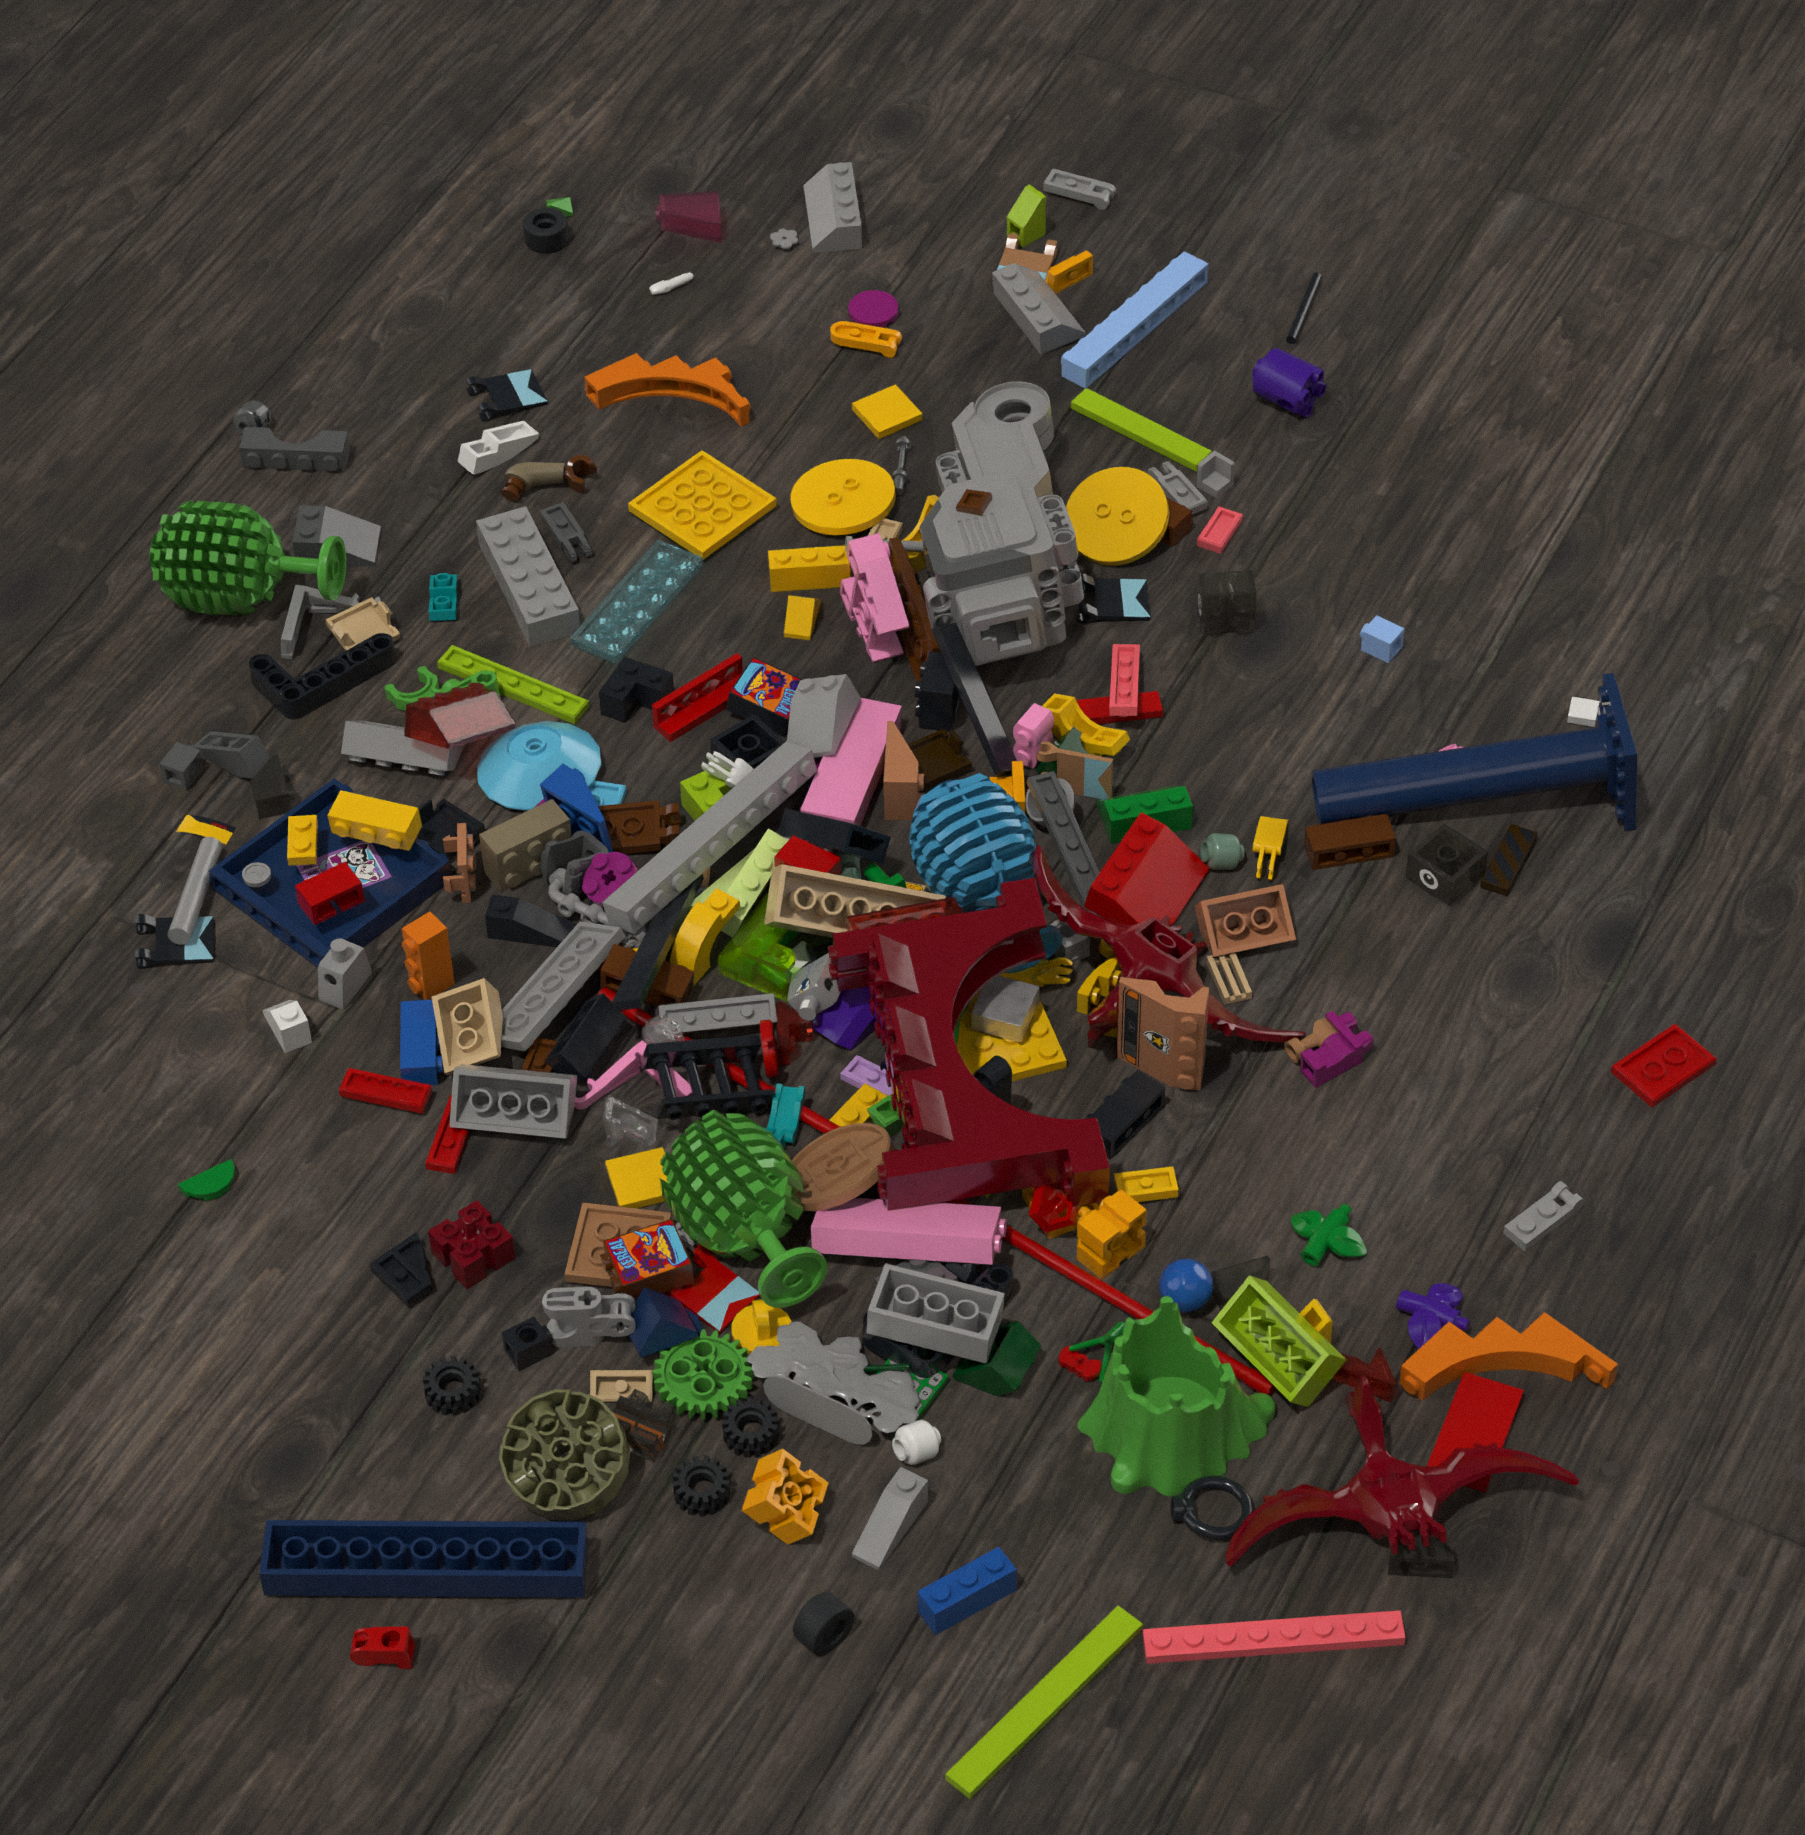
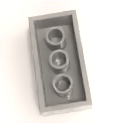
M885 1263L868 1308L867 1333L987 1363L1003 1317L1005 1293Z

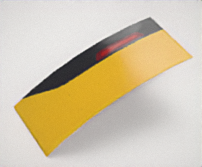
M186 815L176 832L213 837L221 843L227 844L236 828L214 819Z

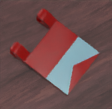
M699 1245L693 1250L695 1255L693 1262L698 1267L704 1268V1270L694 1278L693 1283L687 1284L684 1288L678 1287L662 1292V1294L681 1301L683 1307L695 1314L713 1330H718V1334H721L732 1324L736 1314L745 1307L751 1306L752 1301L758 1300L761 1296L755 1288L715 1259L708 1249Z

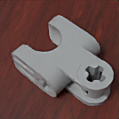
M593 1287L552 1288L544 1294L542 1299L543 1310L551 1318L547 1325L553 1339L550 1344L555 1347L593 1346L601 1343L605 1336H627L632 1334L636 1328V1321L631 1317V1313L636 1307V1301L627 1294L601 1295Z

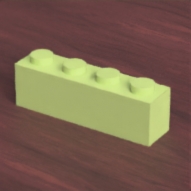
M767 829L756 848L696 897L688 911H691L697 901L703 904L716 888L738 899L741 907L721 929L722 932L734 938L770 883L772 868H775L774 856L788 840Z

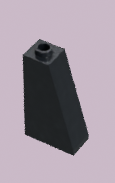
M786 808L778 831V835L786 839H790L794 835L802 840H807L819 848L881 864L884 863L891 838L890 836L849 822Z

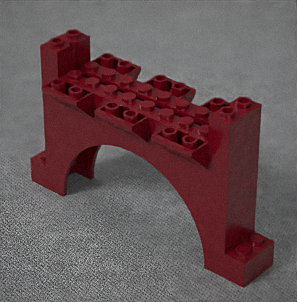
M1035 878L1000 883V895L996 896L997 908L833 933V946H828L831 981H837L839 991L869 987L871 996L869 998L870 1012L876 1018V1022H874L876 1038L881 1040L882 1047L884 1046V1050H887V1053H885L887 1066L885 1076L887 1086L892 1088V1108L894 1112L897 1111L898 1118L904 1125L902 1126L904 1141L902 1149L882 1152V1165H877L879 1182H877L880 1200L885 1199L888 1211L1061 1182L1064 1195H1070L1072 1207L1102 1202L1109 1194L1110 1166L1097 1118H1050L1021 1110L1006 1103L987 1090L971 1074L963 1062L954 1040V1032L963 1010L981 988L1010 969L1032 961L1046 959L1040 929L1047 928V922Z

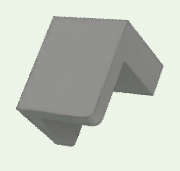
M1214 450L1198 464L1197 487L1216 499L1234 485L1235 463Z

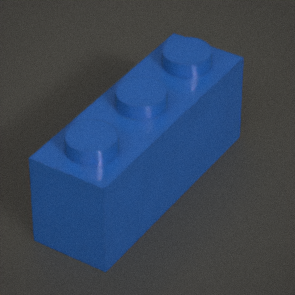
M432 1000L401 1001V1077L405 1080L432 1086L438 1085V1073H443L444 1067L442 1055L438 1056V1051H441L433 1002Z
M997 1547L918 1591V1613L932 1632L937 1635L1017 1591V1569L1001 1548Z

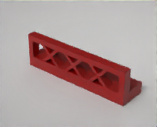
M738 653L734 654L652 704L653 727L669 742H672L726 709L729 692L743 673L742 657ZM733 667L734 671L726 675L728 670ZM712 680L710 685L705 688L706 684ZM689 693H691L690 696L688 697V699L685 700V701H683V700L685 699L686 695H688ZM670 706V707L668 708L667 712H665L664 714H662L661 710H663V709H665L666 707Z
M1062 1182L1036 1186L1034 1189L1029 1216L1045 1233L1075 1225L1079 1206L1072 1207L1070 1195L1063 1197ZM1068 1206L1066 1216L1058 1218V1216Z

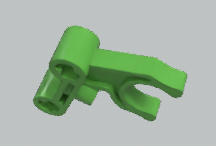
M421 666L417 669L419 681L426 684L421 690L414 693H402L396 690L393 684L385 686L387 700L393 702L397 709L429 716L431 727L440 732L453 728L455 717L476 705L490 707L500 701L497 676L489 670L477 672L461 682L457 679H450L440 689L437 676L431 673L427 667Z

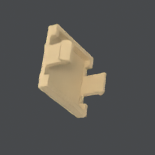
M372 597L326 619L327 627L345 650L378 633L391 635L393 642L400 639L399 631L390 623V615L393 613L382 601L378 602L377 607V603Z

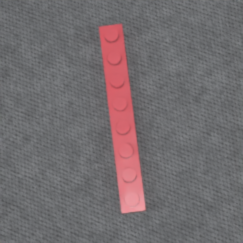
M1401 1610L1143 1629L1142 1635L1146 1664L1405 1645Z

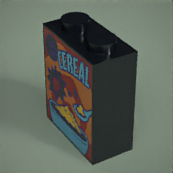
M753 657L729 692L726 710L744 719L755 714L774 733L785 737L789 726L791 699L800 680L803 679Z

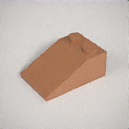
M887 721L884 767L885 820L912 821L920 797L924 795V793H919V790H924V774H919L918 761L895 723Z

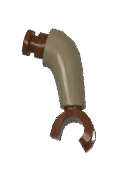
M584 455L572 457L567 462V467L565 463L551 462L515 464L504 475L506 483L501 494L506 499L517 502L520 494L523 491H528L531 487L564 483V480H567L571 489L583 494L585 481L578 476H588L597 473V467L591 458Z

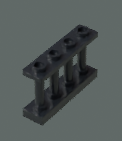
M759 1035L647 1044L641 1058L643 1070L655 1069L658 1071L665 1096L656 1113L658 1119L677 1120L682 1117L691 1116L702 1118V1116L712 1110L725 1115L749 1111L760 1113L768 1110L775 1097L774 1089L761 1090L753 1064L762 1045ZM725 1063H741L749 1091L733 1092ZM697 1065H713L721 1094L705 1095ZM670 1067H684L686 1069L693 1096L677 1097L669 1070Z

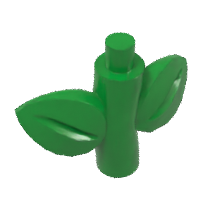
M1343 1203L1339 1209H1332L1326 1218L1319 1211L1308 1210L1291 1216L1292 1229L1298 1235L1309 1238L1300 1253L1302 1260L1306 1264L1317 1267L1328 1248L1335 1254L1347 1258L1363 1257L1367 1254L1365 1244L1360 1235L1351 1227H1347L1350 1222L1348 1216L1352 1211L1349 1205Z

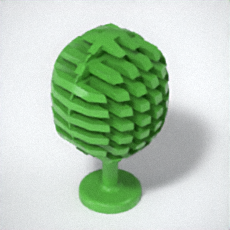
M189 500L178 507L184 512L179 511L173 516L169 514L162 515L160 521L162 527L157 535L153 533L149 553L153 581L161 585V590L170 600L188 611L209 615L237 616L239 613L242 616L251 614L256 610V608L251 606L252 604L255 606L262 600L272 602L274 594L272 590L277 582L281 583L284 572L317 575L319 592L326 600H337L343 589L346 575V549L344 541L340 536H329L326 538L320 549L318 559L285 556L281 544V536L273 531V526L264 517L246 505L197 501L194 503Z
M712 1110L702 1116V1120L706 1123L696 1120L685 1130L686 1134H681L671 1144V1148L674 1149L672 1154L666 1151L660 1160V1165L663 1166V1174L668 1176L667 1182L659 1178L662 1196L665 1198L667 1206L672 1210V1214L680 1223L684 1232L689 1235V1238L723 1258L738 1257L737 1255L750 1262L761 1255L760 1250L764 1251L771 1262L764 1268L758 1281V1292L767 1305L775 1308H784L798 1304L811 1296L821 1286L828 1269L825 1258L818 1250L810 1247H797L786 1251L778 1238H782L792 1228V1223L789 1222L791 1220L790 1216L798 1220L804 1211L803 1206L800 1205L801 1200L795 1195L796 1190L794 1189L796 1188L804 1193L802 1176L798 1173V1168L778 1139L773 1136L772 1132L740 1113L726 1114V1118Z

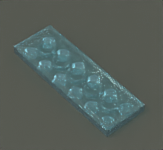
M657 539L570 637L571 645L617 664L703 566L702 557Z

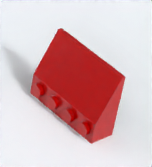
M1141 812L1090 886L1084 907L1113 923L1129 926L1141 923L1151 917L1161 921L1167 915L1170 917L1168 926L1171 927L1208 873L1209 867L1165 824Z

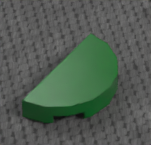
M232 1159L179 1183V1191L187 1198H203L204 1201L221 1197L230 1190V1185L236 1175Z

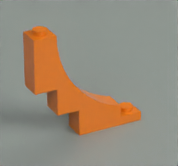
M1544 1312L1521 1334L1498 1317L1490 1322L1474 1338L1467 1335L1451 1322H1448L1401 1365L1399 1384L1402 1385L1406 1392L1424 1401L1435 1391L1462 1378L1464 1372L1476 1374L1494 1370H1527L1557 1376L1571 1382L1583 1372L1592 1382L1599 1383L1608 1389L1615 1382L1618 1364Z

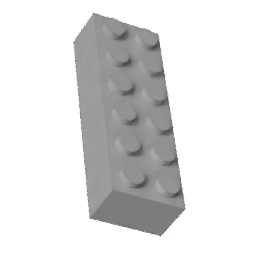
M527 507L476 520L478 543L529 646H536L580 633L579 609Z

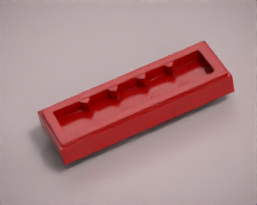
M348 1068L339 1087V1096L421 1114H423L433 1092L432 1085Z

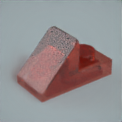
M777 1002L778 1065H790V1053H796L795 1042L813 1041L812 1023L802 1019L799 1013L786 1003Z
M1380 1347L1370 1364L1363 1362L1357 1357L1340 1353L1346 1361L1335 1373L1334 1380L1355 1388L1360 1382L1361 1377L1366 1376L1372 1395L1389 1403L1392 1402L1395 1378Z

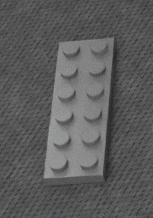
M580 921L502 1009L501 1047L526 1051L540 1033L550 1025V1022L560 1010L567 1005V1002L583 987L594 971L600 967L601 963L607 958L613 944L618 945L625 937L622 928Z

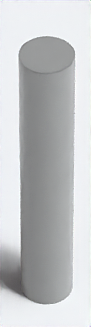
M205 837L200 842L168 931V938L175 944L184 945L190 941L211 882L209 870L217 865L222 851V844L216 838Z

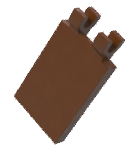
M659 800L598 806L605 820L613 852L630 854L661 851V844L668 845L680 835L681 814H679L678 803L660 806Z

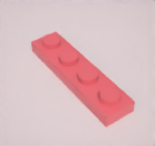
M1113 644L1109 716H1137L1140 644Z

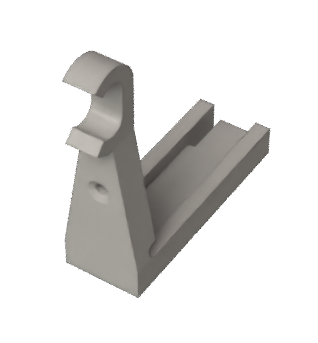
M295 585L281 637V658L292 659L305 610H309V613H340L359 604V596L354 594L350 598L340 595L337 600L331 601L324 599L319 589ZM379 596L375 598V602L377 603V607H378V602L380 601V597H379Z

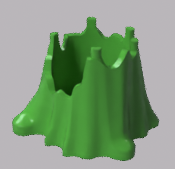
M1164 1296L1161 1298L1160 1307L1147 1318L1132 1319L1129 1317L1126 1320L1123 1335L1117 1337L1114 1341V1348L1100 1391L1088 1410L1078 1420L1077 1428L1082 1433L1091 1437L1094 1449L1097 1452L1109 1453L1114 1457L1115 1463L1111 1471V1486L1115 1491L1129 1494L1142 1487L1151 1486L1165 1496H1176L1182 1493L1189 1483L1198 1478L1226 1474V1464L1229 1460L1233 1458L1247 1459L1250 1455L1249 1444L1266 1436L1267 1425L1274 1419L1276 1405L1272 1397L1265 1393L1247 1395L1241 1389L1229 1363L1222 1364L1214 1349L1204 1347L1196 1341L1192 1329L1182 1324L1178 1303H1173V1299L1170 1296Z

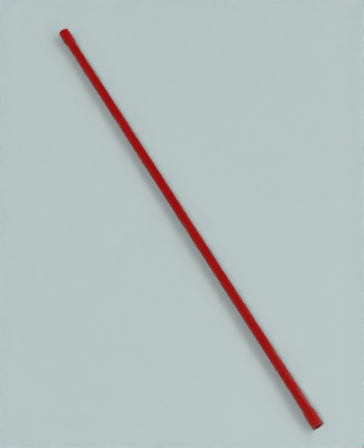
M603 987L598 995L604 993L611 1001H613L616 995L614 991L607 987ZM640 1008L622 1010L626 1018L667 1042L692 1040L684 1034L661 1036L659 1020ZM731 1062L725 1063L729 1078L748 1089L743 1069ZM706 1064V1065H708L709 1067H711V1068L714 1069L713 1065ZM758 1078L761 1090L774 1089L775 1092L776 1088ZM803 1105L800 1117L802 1122L823 1134L840 1127ZM964 1199L940 1202L948 1204L973 1205ZM1007 1225L1006 1236L1002 1237V1240L1136 1319L1147 1318L1154 1312ZM1194 1335L1199 1344L1204 1347H1211L1216 1351L1222 1364L1229 1363L1236 1378L1243 1381L1246 1386L1258 1393H1265L1269 1396L1274 1394L1276 1387L1261 1372L1249 1368Z

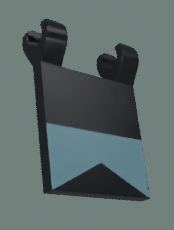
M532 369L484 379L475 376L467 378V384L470 386L467 387V392L470 396L478 395L486 389L493 402H483L479 405L481 412H484L479 413V417L484 422L492 420L499 414L548 405V400Z
M1081 574L1083 593L1094 590L1096 608L1089 604H1080L1078 607L1079 614L1077 615L1079 623L1086 624L1095 620L1150 621L1147 579L1092 578L1086 574Z
M138 914L135 917L137 934L145 935L156 930V952L145 948H139L135 951L136 967L138 969H146L156 964L214 963L213 916L198 917L190 941L184 945L175 944L168 938V931L173 917L155 918L146 914Z

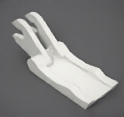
M715 751L713 755L707 752L706 758L709 760V763L707 765L703 762L701 765L704 771L725 780V784L732 788L754 770L743 759L737 758L735 762H732Z

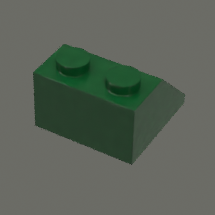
M1019 1321L999 1325L987 1363L962 1358L952 1377L958 1382L994 1396L1013 1393L1021 1387L1023 1383L1022 1378L1026 1371L1035 1363V1356L1041 1344Z

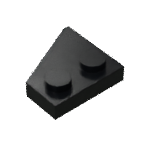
M416 1232L370 1263L371 1272L407 1307L432 1291L420 1238Z

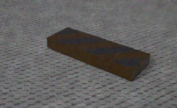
M1511 824L1481 879L1480 887L1507 896L1537 839L1538 832Z

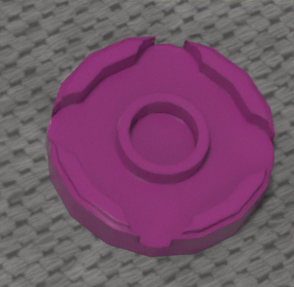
M870 290L856 294L848 305L850 320L864 325L885 328L891 321L894 323L899 314L897 300L884 291Z

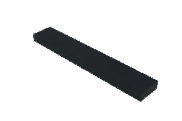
M957 623L936 625L931 630L995 776L1012 774V761H1017Z

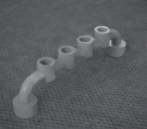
M558 868L550 875L548 894L551 900L558 904V910L563 916L570 917L574 912L581 914L582 922L595 924L600 922L604 925L613 926L609 924L606 913L599 905L592 904L589 906L581 902L575 894H562L564 893L565 869ZM643 925L634 934L625 930L623 932L628 935V941L634 938L638 940L639 943L635 945V948H638L648 928Z

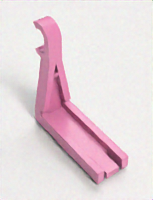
M643 1040L639 1042L596 1081L588 1078L587 1084L591 1091L581 1098L576 1097L574 1108L585 1109L608 1092L640 1074V1069H643L641 1058L647 1044ZM670 1067L669 1070L677 1097L693 1096L690 1084ZM646 1069L645 1071L661 1085L658 1071Z

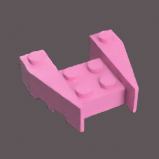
M879 533L848 541L846 555L854 577L843 579L840 587V595L851 621H857L859 627L856 628V631L860 638L863 637L866 651L873 663L901 656L904 652L896 631L909 628V623L889 560V546L887 542L882 541Z

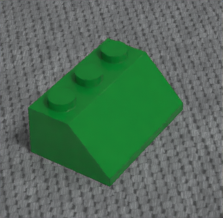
M1176 785L1096 800V805L1110 844L1122 841L1141 812L1165 824L1172 832L1192 829L1193 805L1185 786Z

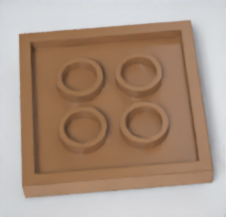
M582 1203L565 1270V1282L612 1287L610 1282L612 1273L611 1271L605 1272L600 1254L605 1253L603 1240L672 1219L671 1212Z

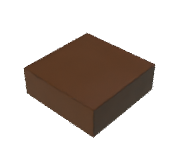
M966 489L956 506V510L982 516L993 499L991 492Z

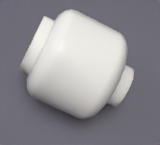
M918 1420L899 1427L893 1438L892 1446L899 1460L909 1465H916L936 1457L939 1451V1444L941 1443V1436L938 1429L929 1422Z

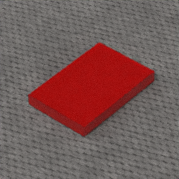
M1673 1024L1612 1065L1611 1073L1653 1108L1715 1066L1717 1058L1678 1025Z

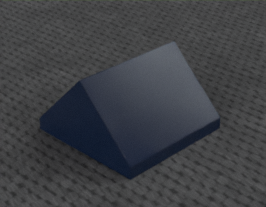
M643 1288L636 1300L635 1310L631 1313V1317L636 1321V1328L629 1335L640 1358L698 1337L697 1331L681 1301L649 1288Z

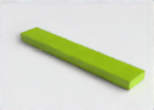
M1085 388L1071 401V409L1196 472L1198 471V464L1212 453L1211 450L1088 388Z
M451 645L437 661L438 669L463 679L480 671H492L497 676L500 694L572 724H576L590 708L589 701L454 645Z

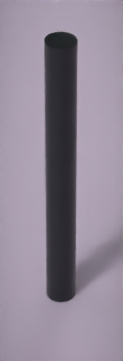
M1314 273L1311 277L1286 338L1289 344L1296 343L1321 282L1322 275L1320 273Z

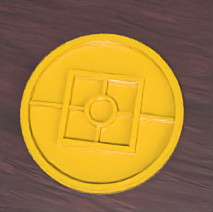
M859 459L829 461L810 469L797 480L791 491L792 511L795 518L804 527L812 531L827 535L853 534L876 525L889 514L895 503V486L890 474L872 462Z
M1113 467L1094 473L1077 486L1066 505V510L1075 531L1078 553L1085 559L1100 565L1117 566L1142 558L1160 542L1169 521V505L1160 484L1149 474L1130 467Z

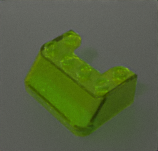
M768 893L763 896L718 956V969L725 977L766 994L774 993V997L788 1002L789 972L795 965V954L790 948L778 944L788 929L764 925Z

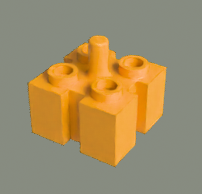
M1122 1189L1112 1196L1105 1197L1100 1203L1099 1211L1096 1209L1091 1211L1087 1206L1081 1207L1078 1211V1215L1081 1218L1077 1222V1238H1079L1077 1241V1260L1101 1280L1119 1268L1120 1262L1123 1259L1129 1260L1145 1247L1146 1232L1141 1228L1146 1225L1147 1209Z
M781 1449L758 1459L752 1477L756 1487L748 1490L742 1512L759 1524L768 1522L770 1532L788 1545L813 1534L819 1515L813 1508L822 1504L829 1482L811 1469L805 1472L800 1470L801 1462L786 1450Z

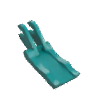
M776 1084L775 1097L772 1101L770 1119L766 1129L773 1133V1136L778 1139L784 1149L786 1143H795L806 1093L805 1086L797 1088Z

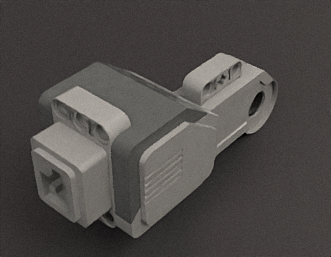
M1007 382L985 391L977 399L975 407L974 402H971L952 422L956 451L944 453L936 459L938 480L942 494L939 497V501H936L919 526L928 573V580L923 585V591L931 629L940 624L957 623L975 666L1041 651L1047 646L1063 642L1066 638L1064 607L1076 605L1084 598L1081 573L1076 562L1078 550L1075 531L1063 499L1058 495H1053L1050 470L1043 451L1050 445L1054 437L1049 396L1045 390L1035 384ZM1017 419H1020V420H1021V421H1017V422H1008V421L1017 420ZM966 489L991 492L993 499L982 516L956 510V506Z

